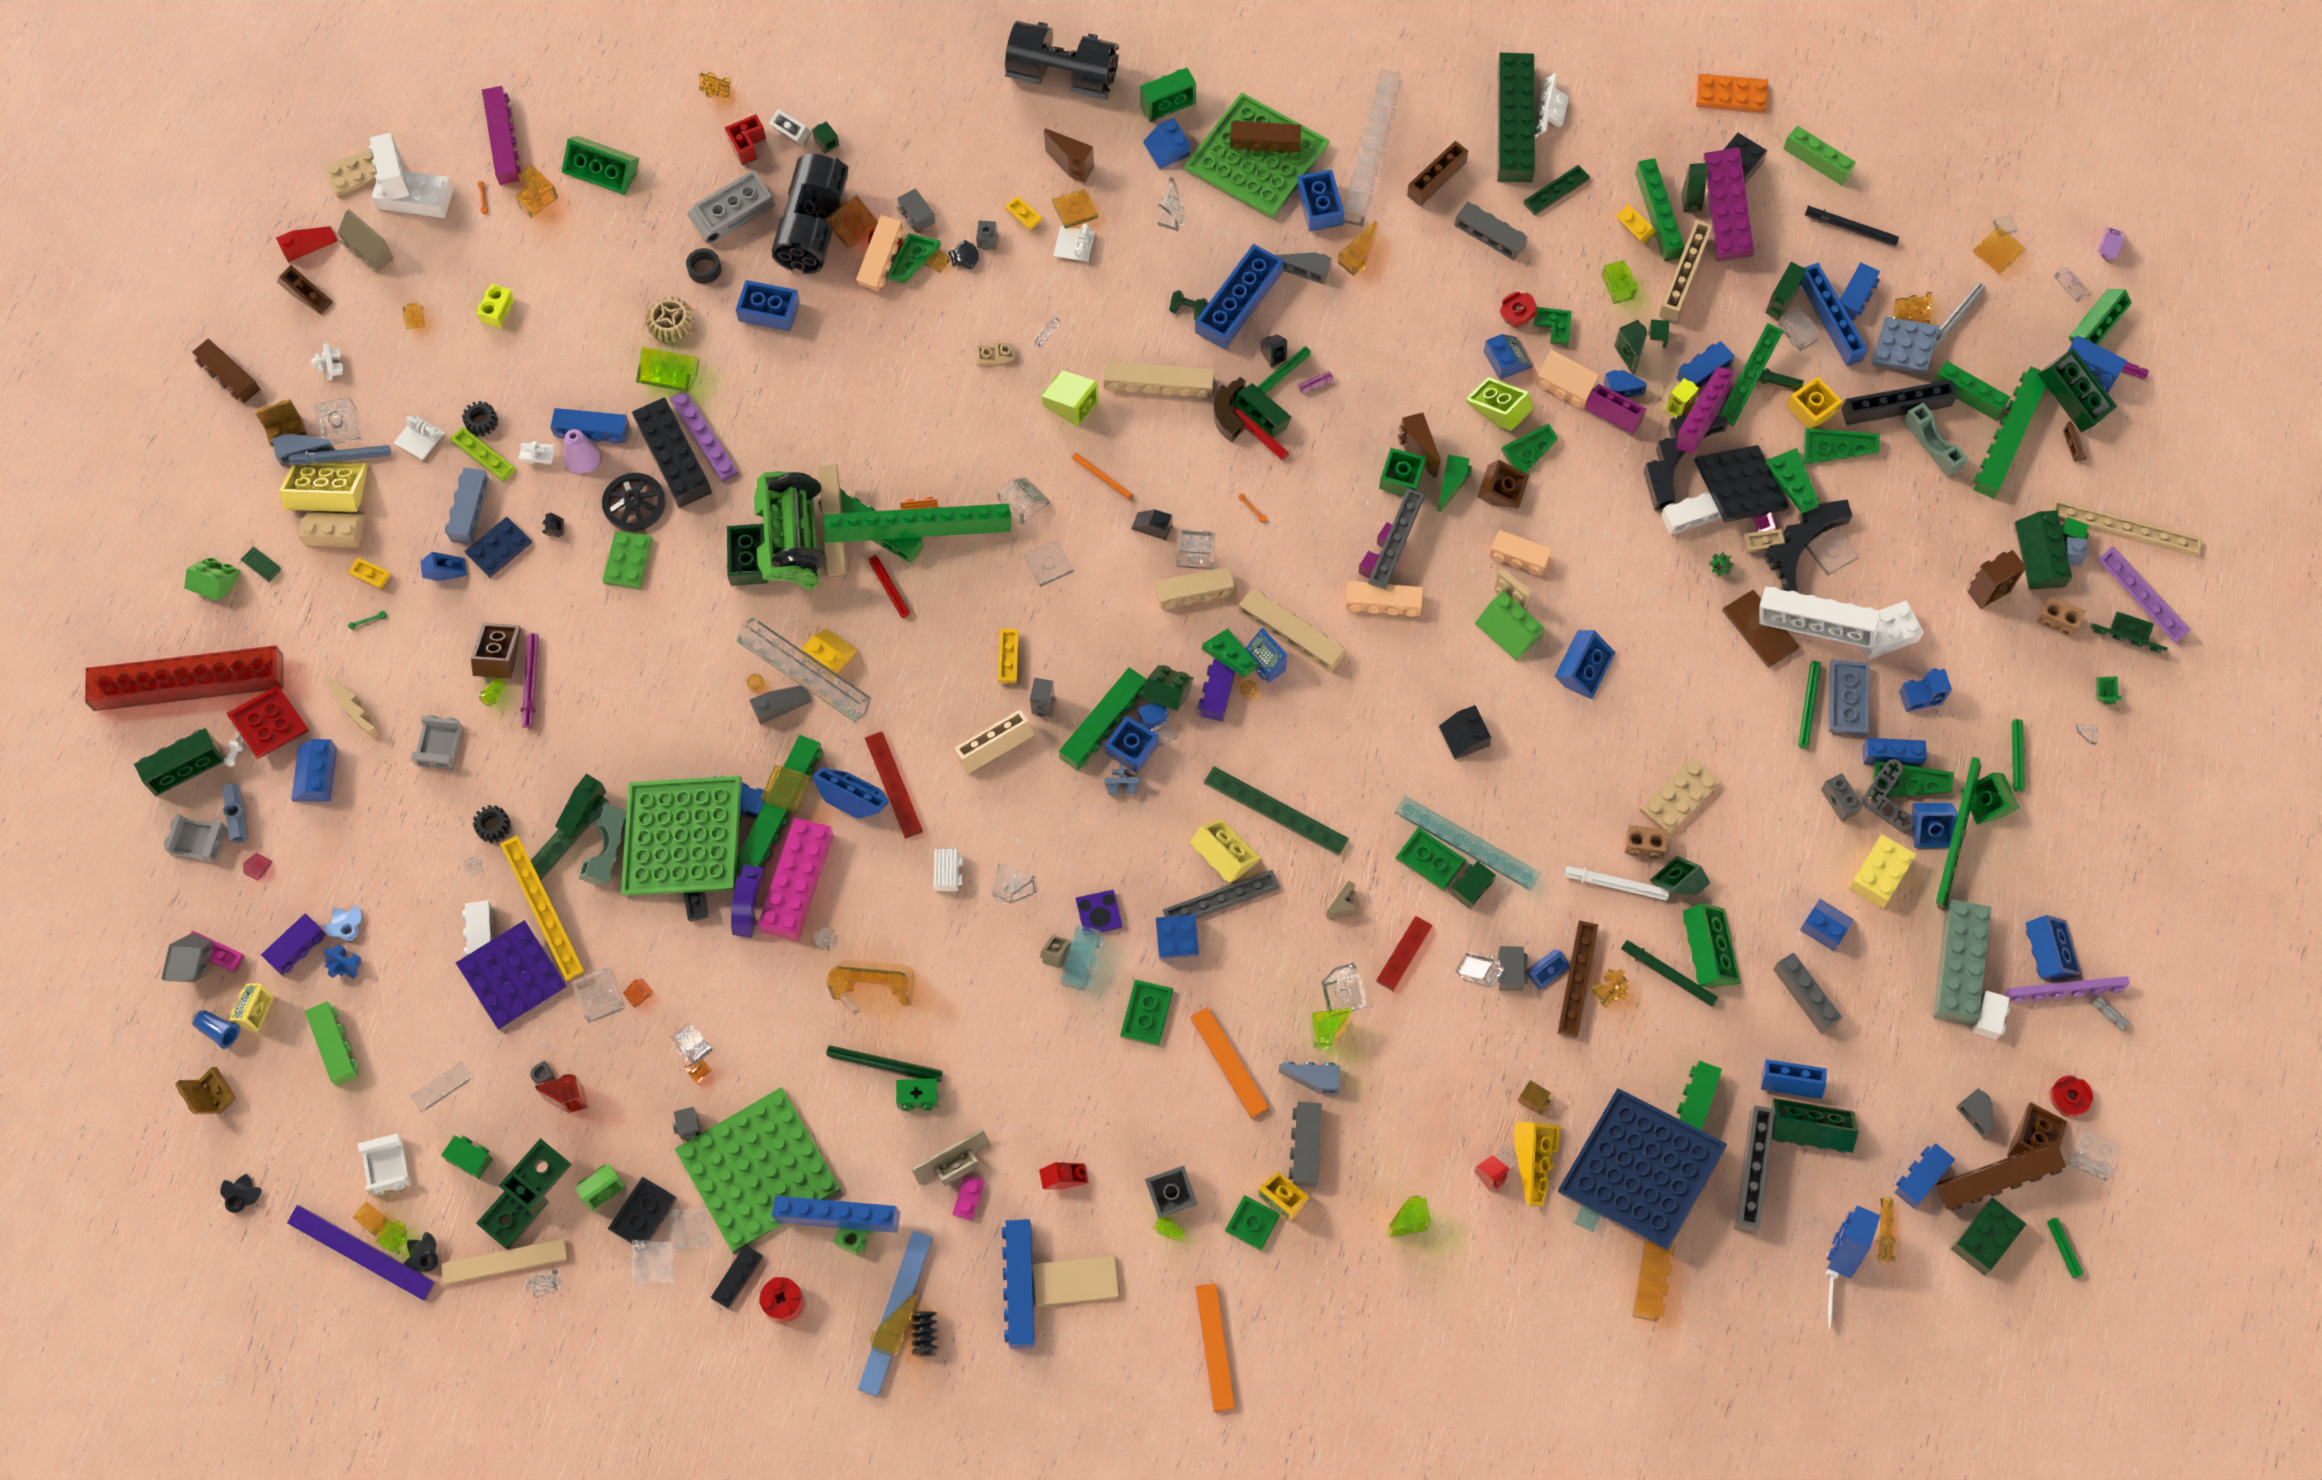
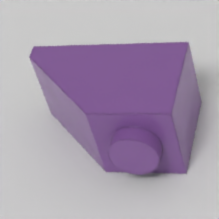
M2106 226L2098 248V253H2101V257L2106 259L2117 257L2124 241V232Z

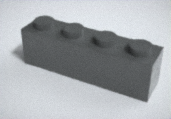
M1467 202L1456 216L1455 227L1513 261L1526 246L1528 236L1522 231H1517L1508 223L1500 221L1493 214L1483 211L1475 204Z
M1793 952L1777 962L1773 969L1818 1031L1822 1034L1837 1025L1842 1016Z
M1297 1102V1108H1293L1292 1120H1296V1128L1292 1127L1291 1140H1295V1147L1290 1148V1160H1294L1293 1167H1289V1180H1292V1183L1299 1187L1317 1188L1322 1103Z

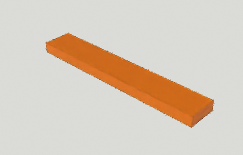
M1206 1007L1190 1016L1250 1118L1252 1119L1268 1110V1105L1209 1008Z
M1216 1283L1196 1286V1294L1214 1412L1235 1409L1217 1286Z

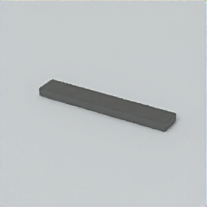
M1407 489L1369 578V585L1386 590L1425 498L1424 493Z
M1273 870L1165 908L1163 909V914L1165 917L1195 914L1196 919L1278 890L1279 885Z

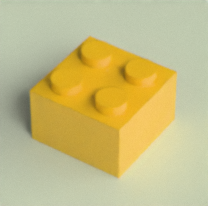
M1817 376L1793 393L1786 407L1807 428L1816 429L1839 412L1843 401Z

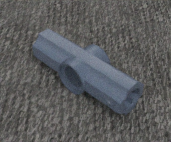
M227 784L222 788L225 806L223 813L227 819L229 840L232 843L245 842L248 839L245 821L247 814L243 808L241 787L239 784Z

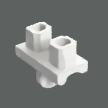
M329 343L323 344L324 351L322 352V357L321 354H315V358L311 360V365L314 368H318L319 372L323 371L324 367L326 380L332 381L333 376L342 375L343 373L342 363H332V361L340 360L339 348H329Z
M537 441L521 443L518 459L520 462L530 464L537 462L551 465L555 446L552 444H538Z

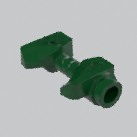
M1177 290L1172 294L1169 310L1175 314L1182 304L1193 307L1194 320H1196L1208 305V302L1205 298L1197 299L1196 301L1189 300L1184 297L1182 291Z

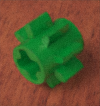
M1724 552L1719 556L1714 554L1713 560L1709 563L1713 568L1712 573L1715 572L1721 576L1725 572L1728 575L1730 573L1729 568H1732L1734 565L1730 561L1732 556H1727Z

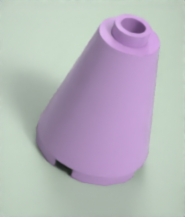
M576 429L568 431L564 437V463L567 469L578 475H583L582 473L593 472L601 461L598 447L581 431Z

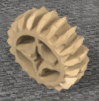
M664 296L663 301L657 299V304L652 303V308H648V314H645V324L648 327V332L654 338H658L660 342L664 339L667 343L669 340L675 342L677 338L682 340V335L688 336V331H692V325H694V314L691 307L687 305L685 300L681 301L679 297L676 300L673 296L670 299Z

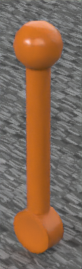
M479 181L477 185L480 188L482 203L480 210L483 214H486L488 209L485 206L484 182Z
M1240 494L1238 496L1239 500L1244 501L1259 517L1261 523L1266 522L1267 517L1258 512L1246 499L1245 494Z

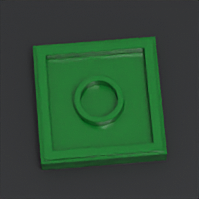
M1244 1195L1225 1232L1261 1251L1280 1215L1276 1211Z

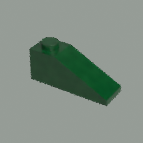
M1708 163L1689 164L1681 192L1683 212L1694 213L1702 210Z
M586 773L574 788L555 827L572 837L606 793L603 784Z

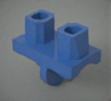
M339 944L333 949L327 947L324 950V954H326L325 967L329 969L328 976L334 978L337 975L343 976L346 974L354 979L358 975L357 969L361 964L360 956L354 953L347 959L344 957L347 954L346 949Z

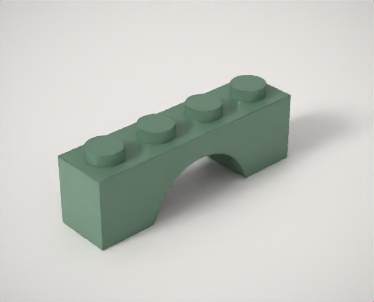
M1922 403L1909 410L1903 422L1946 476L1949 477L1963 469L1968 457L1957 444L1951 445L1941 437L1935 425V416L1927 406Z
M607 803L598 807L593 825L601 833L603 839L602 850L597 857H590L583 861L578 879L599 887L610 881L612 877L611 868L617 858L616 849L622 839L620 834L626 824L625 815L627 811Z

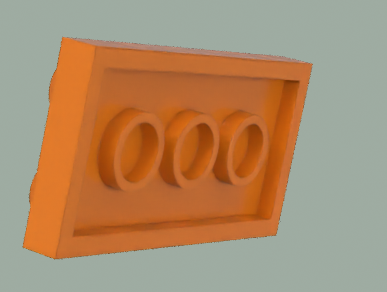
M1698 74L1697 107L1766 112L1768 79Z

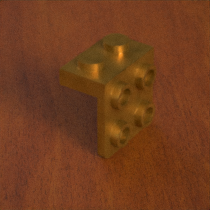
M211 1067L199 1080H178L175 1083L178 1093L183 1097L188 1105V1109L193 1114H221L236 1099L217 1067Z

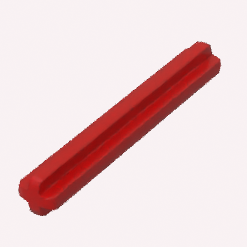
M1238 408L1234 409L1233 413L1244 421V427L1280 460L1287 457L1288 451L1241 410Z
M876 555L870 557L869 563L901 618L908 617L910 611L880 559Z

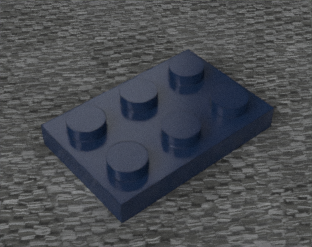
M505 517L464 552L490 578L532 544V541L508 517Z

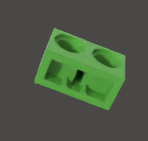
M840 1228L833 1242L835 1246L858 1256L859 1252H863L868 1241L866 1238L869 1233L872 1234L874 1231ZM849 1237H857L856 1243L852 1245L847 1244Z

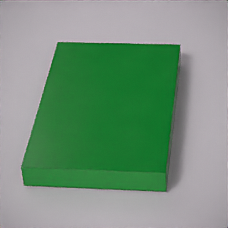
M1419 827L1395 858L1443 892L1466 862L1465 858Z
M1135 979L1120 1037L1159 1046L1173 988Z

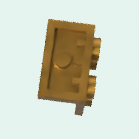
M291 399L282 400L255 411L265 428L271 446H274L272 438L283 434L307 435L302 418Z

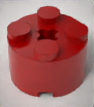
M774 1277L763 1286L760 1292L759 1303L769 1319L776 1323H786L791 1320L793 1321L801 1314L804 1307V1298L800 1288L793 1280L786 1277ZM784 1297L786 1299L785 1302H778L779 1298Z

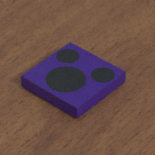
M1114 889L1075 898L1084 936L1122 928Z

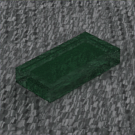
M254 546L240 559L268 583L282 570L279 565Z

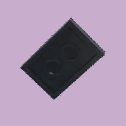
M642 1176L608 1227V1230L643 1251L678 1198Z

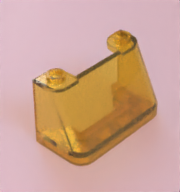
M843 960L830 970L827 987L832 999L842 1000L846 992L854 991L855 982L889 985L890 989H892V994L900 998L901 1005L911 1006L915 974L908 965Z

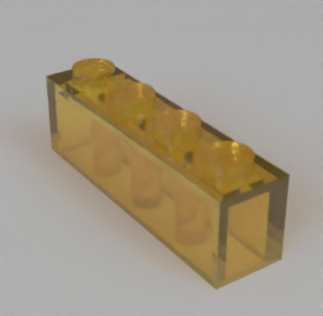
M1645 1240L1632 1317L1657 1322L1660 1317L1664 1316L1665 1305L1662 1302L1663 1296L1666 1297L1669 1284L1665 1283L1666 1277H1670L1672 1264H1669L1670 1256L1674 1255L1675 1244H1672L1669 1250L1666 1251Z

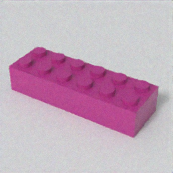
M794 817L758 922L761 932L799 941L834 836L831 826Z

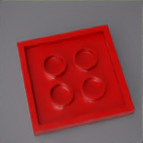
M278 685L226 713L257 760L309 732L308 727Z

